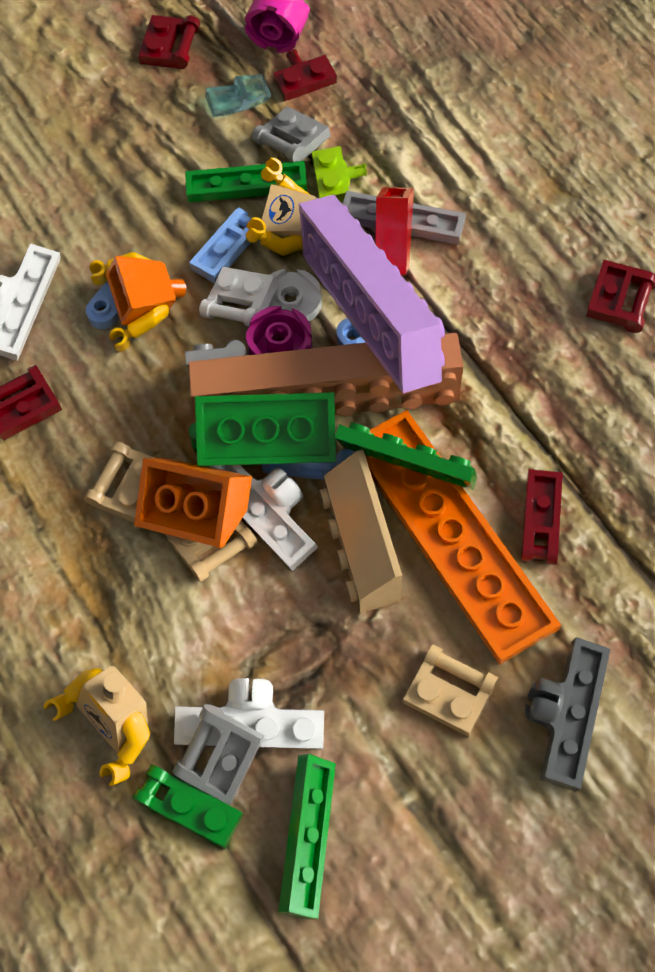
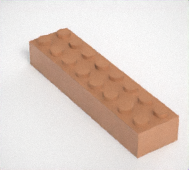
M449 333L441 338V350L445 358V365L441 367L442 382L406 393L401 392L366 343L189 362V374L194 411L195 396L334 392L335 415L350 416L358 412L371 411L380 413L394 408L415 409L422 405L437 404L444 406L458 402L460 400L464 366L458 334Z

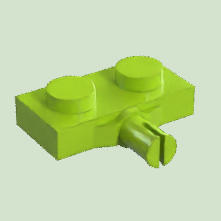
M341 146L312 152L319 198L335 195L342 202L346 192L349 191L350 179L367 176L365 163L347 166V163L343 160Z

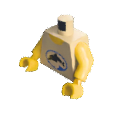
M270 158L265 163L266 167L261 171V177L267 182L274 180L276 183L275 185L271 184L262 219L254 217L247 223L246 227L249 230L246 233V239L251 243L260 240L261 250H272L284 256L303 250L299 203L317 198L298 186L286 174L281 175V162L276 158Z
M109 666L104 671L100 668L86 669L64 689L65 694H59L47 700L43 708L47 709L55 705L58 712L52 720L56 721L70 714L73 711V702H76L77 708L119 757L117 761L102 765L99 771L100 777L112 774V781L109 783V786H113L128 780L130 776L128 764H133L149 739L150 731L148 728L146 702L115 666Z

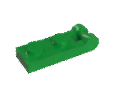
M151 764L145 774L148 777L141 789L137 788L132 799L143 807L226 849L243 817V813ZM160 785L169 789L163 801L154 797Z

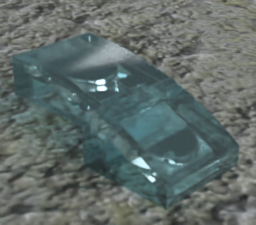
M262 74L235 76L234 85L206 88L205 98L213 117L247 110L267 101L271 96Z

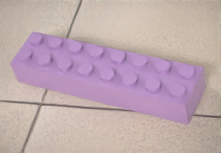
M335 195L299 203L305 261L401 392L406 393L442 382L441 367L445 365V358L441 350V338L444 337L445 331L441 319L434 316L429 310L426 301L420 299L415 293L412 284L405 281L400 275L398 267L390 263L385 252L376 246L372 236L366 234L361 228L358 219H354L351 216L347 206L342 205Z

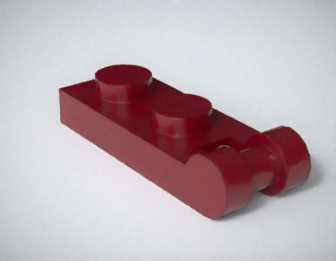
M528 469L521 561L532 562V559L545 560V564H557L563 472ZM534 538L547 539V546L534 545Z

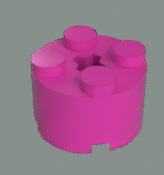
M253 0L244 20L246 21V34L256 45L265 50L270 46L277 48V53L288 52L296 46L307 21L310 8L303 0Z
M282 306L265 308L252 317L249 322L250 326L246 331L249 355L313 348L310 323L304 314L293 308L292 311L284 310Z

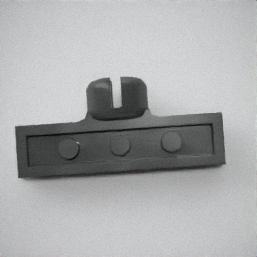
M576 637L571 641L562 683L541 678L532 685L527 699L532 701L531 706L525 704V716L529 721L545 726L549 730L550 735L540 780L574 792L581 789L610 648Z

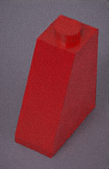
M383 187L376 197L375 244L385 252L390 263L398 267L400 275H406L410 261L414 188Z

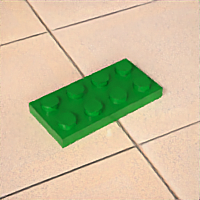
M334 392L195 396L197 466L336 462Z
M350 422L349 427L339 424L334 437L345 449H350L354 452L364 450L366 456L470 490H474L478 478L475 468H472L470 465L471 461L450 455L449 460L439 457L436 454L437 450L421 444H417L416 448L413 449L407 447L403 443V439L383 433L382 438L370 433L369 428L357 423Z

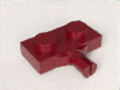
M292 49V52L289 50L286 53L291 67L273 73V80L284 101L337 83V75L326 54L308 61H302L296 49Z

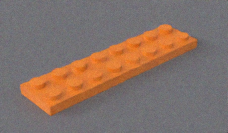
M408 410L370 429V433L382 438L383 433L403 439V443L407 447L413 449L416 448L417 444L435 449ZM366 456L373 481L499 665L560 630L561 623L463 487Z

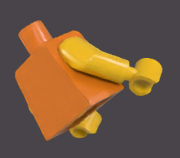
M136 252L115 256V258L109 259L105 265L102 261L94 260L89 266L92 273L90 278L93 284L103 285L108 281L121 324L128 327L125 330L114 328L110 331L109 338L111 341L117 337H124L121 342L115 344L114 348L116 351H125L130 344L129 338H138L163 321L168 316L169 310L175 303L176 298H183L186 294L184 280L170 279L166 266L162 261L150 260Z

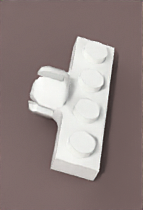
M30 244L18 273L14 277L0 275V356L18 361L60 262L59 252Z
M241 465L210 466L250 476ZM275 468L264 479L257 481L252 478L248 508L243 519L293 571L318 546L289 516L291 509L302 500V491L292 478H288L285 471Z
M238 678L229 683L228 702L226 706L218 708L225 715L265 735L259 747L323 749L324 710L276 708L272 702L273 685L266 679H253L252 700H249V678ZM175 707V745L190 744L201 721L199 714L203 707ZM214 727L206 745L216 746L223 731Z

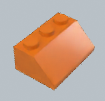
M143 458L134 526L222 548L247 512L252 476L207 466H197L194 463L171 458Z

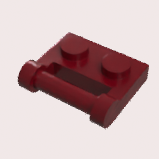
M152 15L138 55L140 64L185 69L190 60L188 53L194 34L200 28V20L192 15L186 16L185 19ZM178 33H183L178 50L172 53Z
M603 260L586 317L623 326L631 333H640L645 324L643 316L650 292L655 288V274L650 271ZM634 283L637 284L638 291L631 312L623 311L622 307L629 284Z
M37 365L28 368L27 373L0 386L1 401L35 383L34 386L0 402V436L3 441L62 410L60 403Z

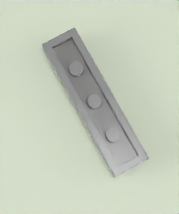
M347 191L342 205L347 206L351 216L354 219H358L361 226L376 229L377 196ZM413 203L411 236L459 245L466 213Z

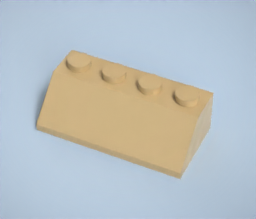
M359 450L324 475V489H320L319 493L324 510L330 508L333 518L328 520L331 537L333 540L339 539L341 549L337 550L340 568L342 571L348 570L351 580L346 582L350 602L357 601L359 611L362 613L401 603L402 572L364 450Z

